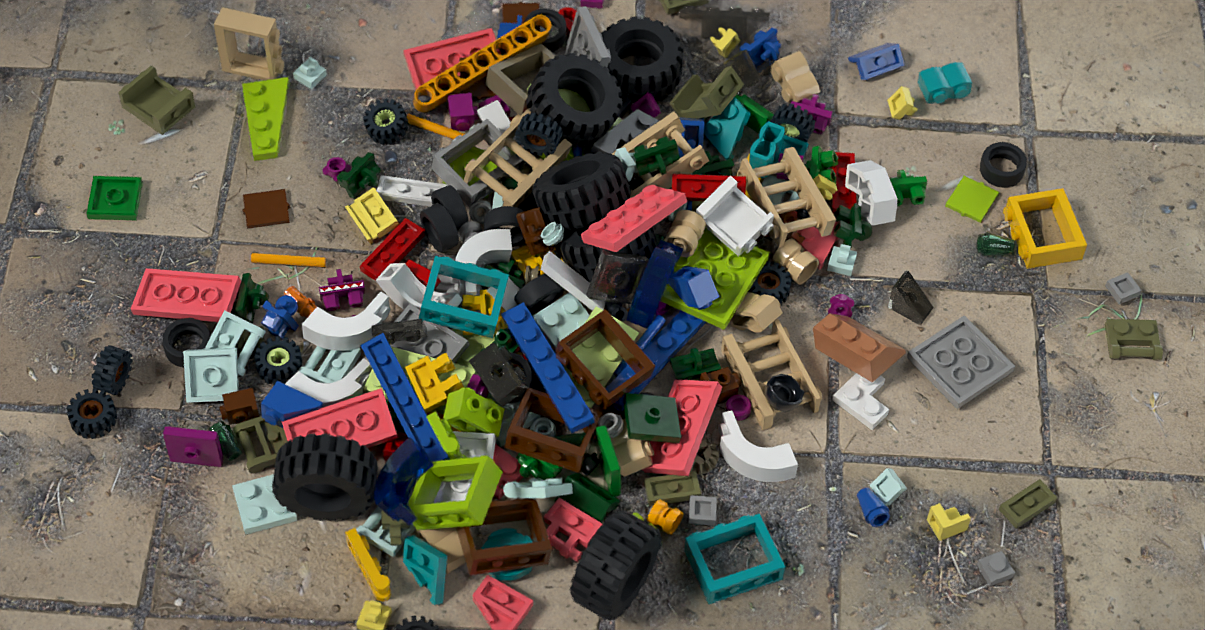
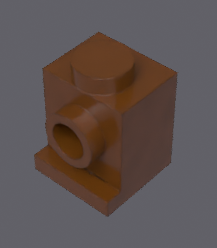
M729 367L709 374L706 372L701 373L700 381H717L722 386L716 405L726 402L731 396L738 394L741 381L736 372L731 373Z
M253 388L222 394L224 404L219 405L222 421L228 420V424L231 425L259 417Z

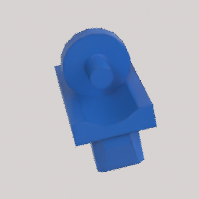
M772 27L767 32L760 30L755 34L752 44L744 43L740 46L741 57L747 59L749 68L756 69L766 59L775 61L779 58L781 45L777 39L778 31L776 28Z
M285 295L280 297L276 301L275 308L270 302L265 301L262 307L267 313L261 324L268 328L270 334L280 336V339L283 340L289 329L297 330L299 325L292 316L296 313L298 304L292 296Z

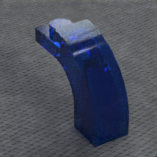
M660 240L642 275L626 321L646 329L652 324L658 313L671 276L682 256L683 248Z
M410 437L387 460L377 478L374 491L376 505L393 521L399 522L402 519L408 526L417 520L408 503L410 491L416 481L434 465L427 453Z

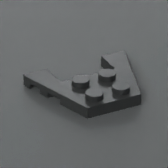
M637 109L598 139L590 151L595 154L597 152L612 154L617 145L624 146L659 122V120Z

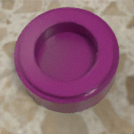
M736 394L727 400L726 412L733 411L736 421L745 420L750 416L752 403L748 397Z

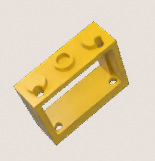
M1064 188L1008 197L1006 207L1003 208L1005 221L1009 222L1011 237L1014 241L1016 240L1019 257L1021 256V259L1024 260L1027 269L1083 259L1087 243ZM1051 208L1065 243L1036 247L1022 213Z

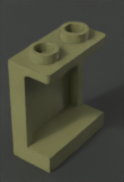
M152 65L119 91L122 108L161 135L166 133L195 108L193 92L187 88L180 92L158 77L156 68Z
M732 66L725 67L716 80L711 83H703L698 74H694L673 98L670 105L679 118H704L720 115L744 84Z

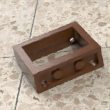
M606 309L559 341L555 350L556 358L564 367L566 366L571 371L576 383L580 386L583 385L589 392L591 400L596 405H600L604 410L621 399L625 393H629L651 377L655 368L654 363ZM598 331L636 373L610 393L607 392L572 351Z
M528 387L507 431L505 448L579 473L595 438L596 427H599L598 422L602 412L588 407L594 416L595 423L583 428L587 432L580 447L523 428L530 412L562 423L565 422L547 393Z
M536 498L491 501L482 525L456 527L469 575L543 566L549 563L552 547ZM522 520L527 521L533 543L480 550L475 549L469 527Z

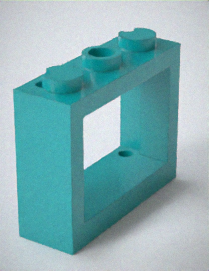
M435 256L421 305L419 320L493 338L509 275L496 269L481 268L473 263H462L454 261L449 257ZM438 274L497 289L491 316L431 301Z
M760 513L753 516L745 515L735 522L729 524L721 523L711 530L705 532L697 531L685 538L684 552L708 604L783 580L785 565ZM755 532L769 562L713 580L700 550Z

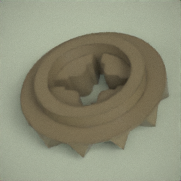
M707 437L702 439L698 452L703 451V459L696 456L690 472L696 471V474H705L713 470L718 463L719 452L716 449V444L709 442Z

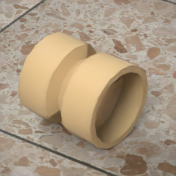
M690 210L679 211L665 237V247L674 255L680 257L692 256L699 244L698 240L702 237L706 228L705 220L696 212Z
M794 239L785 241L783 247L777 249L772 259L773 264H779V269L782 266L785 267V272L788 271L790 278L797 284L806 282L819 265V260L809 251L804 252V248Z

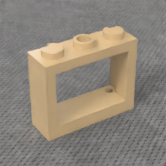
M222 7L214 23L222 71L261 80L277 79L278 74L283 72L284 61L281 59L282 46L279 45L280 31L277 29L276 19ZM235 32L264 38L267 58L238 52Z

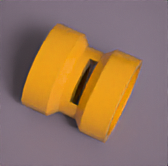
M659 499L650 510L647 522L654 526H661L664 532L672 535L683 518V512L677 508H670L667 502Z

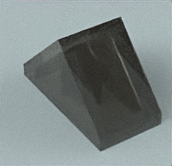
M905 271L892 287L888 308L916 324H922L934 307L911 273Z

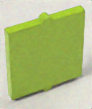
M963 176L946 202L945 207L960 213L962 217L967 216L981 223L999 195V191L984 185L983 182L979 183Z

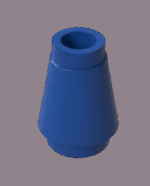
M863 488L857 493L866 523L871 524L872 527L884 525L890 518L889 508L870 488Z

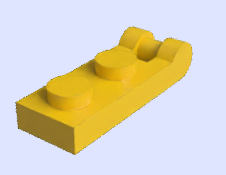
M356 528L346 531L347 545L375 598L381 602L389 600L391 597L389 578L385 575H380L381 566L376 556H370L368 552L370 547L364 535L359 536Z

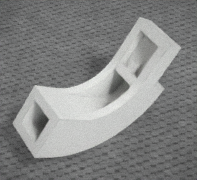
M510 229L487 230L472 236L459 249L455 261L473 263L478 267L490 263H509L512 252ZM451 278V284H458L459 295L468 294L476 296L475 283Z
M405 263L390 264L376 279V282L389 298L403 310L409 303L421 310L426 286L414 276ZM434 291L431 301L457 307L463 300L458 293H439Z
M380 292L363 312L349 318L335 317L317 307L302 323L303 338L316 346L329 350L344 351L360 348L361 344L383 333L382 321L390 313L389 296Z
M363 358L344 378L333 383L315 382L298 371L285 385L323 402L324 408L362 395L372 367Z
M733 411L722 413L721 424H718L721 436L719 451L729 466L745 477L762 482H780L796 477L798 463L789 443L769 448L753 445L742 435Z

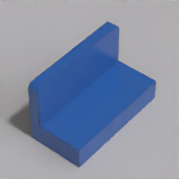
M886 43L848 57L849 62L857 63L861 80L875 77L905 65L899 43Z

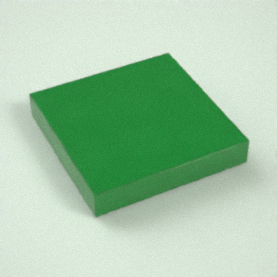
M93 176L86 213L87 218L136 221L143 185L142 177Z
M605 425L596 427L597 457L601 461L600 466L610 494L615 497L620 496L621 468L608 429Z

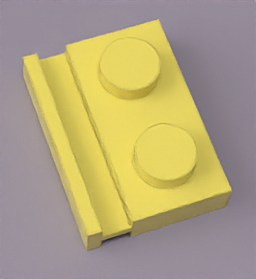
M374 187L355 199L354 203L350 206H345L370 245L373 243V240L383 237L399 225Z

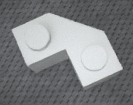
M871 160L847 164L845 187L859 194L861 220L870 223L872 226L895 221L897 196L886 169Z

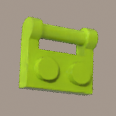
M436 411L426 416L450 460L467 458L459 450V441L446 418L440 420Z

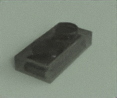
M422 319L371 325L372 336L376 337L384 333L390 345L394 344L395 341L406 340L408 342H416L420 338L428 337L427 327Z

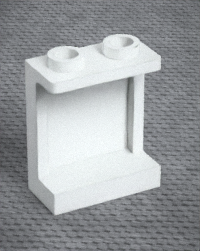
M729 176L696 209V213L705 220L706 228L739 257L744 251L748 253L754 248L757 243L755 240L761 234L765 236L771 231L774 226L772 224L774 215L771 212L767 215L737 188L738 182Z

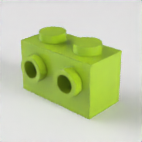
M463 387L448 394L443 418H446L450 426L462 432L495 434L497 438L500 434L505 408L495 404V401L476 394L475 390Z

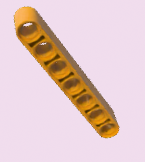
M537 15L419 86L415 91L413 99L415 109L424 113L431 111L447 101L448 95L458 94L487 76L490 66L542 43L549 35L551 29L550 19L544 15ZM537 25L542 26L545 31L539 32L534 27ZM522 37L526 40V43L520 44L515 38ZM504 49L507 54L500 55L496 50ZM484 60L488 63V66L481 67L477 64V61ZM465 72L469 77L462 79L458 76V73ZM447 84L450 89L443 91L438 85ZM425 95L430 98V101L423 103L418 97Z

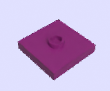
M165 426L163 437L170 462L222 467L224 459L217 432Z

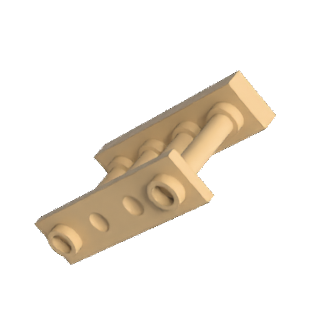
M528 109L521 116L517 114L511 121L510 127L477 160L472 159L464 169L466 171L464 177L466 184L475 176L503 197V206L518 208L532 193L536 179L540 178V175L543 172H547L549 168L561 164L560 162L567 158L572 146L570 142L564 139L557 146L556 151L553 154H549L544 160L541 158L537 159L529 151L523 149L513 138L516 136L515 133L522 117L528 113L531 114ZM507 146L531 165L533 171L529 175L522 174L498 153ZM492 161L516 180L518 186L515 190H508L483 170V168Z
M674 111L621 147H625L628 153H635V147L645 145L649 149L657 146L656 142L658 139L667 136L670 141L675 139L678 147L685 154L673 164L665 167L667 172L665 175L658 173L652 177L650 173L640 176L645 183L633 191L631 189L630 198L642 192L643 188L649 185L669 189L672 187V174H691L709 162L701 145L692 149L681 135L685 128Z
M794 147L785 149L782 160L779 163L752 169L747 158L742 159L737 176H746V191L751 200L767 215L770 212L774 215L772 223L774 226L769 232V236L771 239H774L778 248L783 247L787 233L810 227L817 228L822 237L831 235L836 218ZM783 172L786 173L790 180L763 187L758 178ZM793 190L800 199L773 205L768 196ZM804 208L810 217L784 224L778 214Z
M779 319L773 321L771 334L744 343L736 342L733 334L723 336L721 351L732 373L736 372L741 381L740 388L744 396L750 399L752 403L751 409L762 430L772 428L774 416L781 411L775 410L767 402L765 388L768 381L764 383L757 382L754 376L756 372L787 362L792 372L788 375L792 376L799 383L800 388L804 390L801 404L808 402L813 413L819 411L822 393L818 386H814L790 342L787 328L782 327ZM776 343L781 351V354L754 363L747 362L744 357L746 352Z

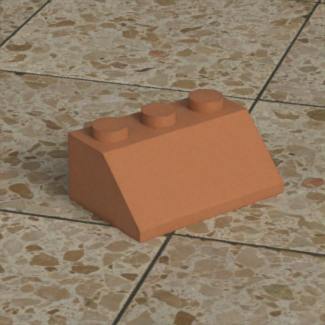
M829 313L813 327L815 349L870 382H874L906 353V350L848 316Z

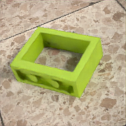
M489 456L425 462L403 515L417 530L482 525L501 478L502 470ZM473 479L465 500L434 503L442 482Z

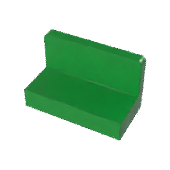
M736 94L735 98L750 113L747 126L759 134L762 126L770 122L774 114L747 95L743 94L740 97Z

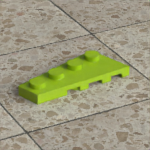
M289 78L243 83L242 88L254 161L278 158Z

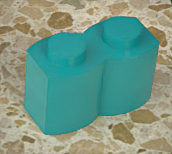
M953 62L942 67H931L919 72L917 83L926 102L929 104H939L948 98L961 99L971 93L972 81L963 62Z
M767 122L762 126L759 139L752 144L750 149L749 163L752 169L774 164V161L779 158L783 149L785 133L783 126L772 122Z

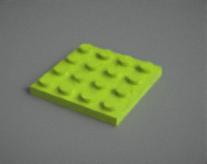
M705 228L702 237L698 240L699 244L694 254L690 257L674 255L665 247L663 240L653 259L648 263L635 283V290L725 330L768 260L769 252L754 246L750 252L746 253L744 251L738 257L707 228ZM685 266L707 269L715 284L719 298L713 300L712 305L705 309L699 310L698 308L689 307L668 284L665 277Z

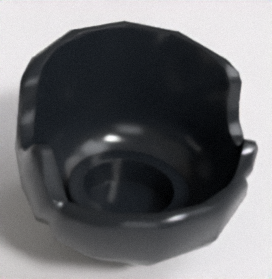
M779 374L772 376L766 384L765 396L767 402L775 410L788 412L797 408L802 403L804 390L800 388L799 383L792 376Z

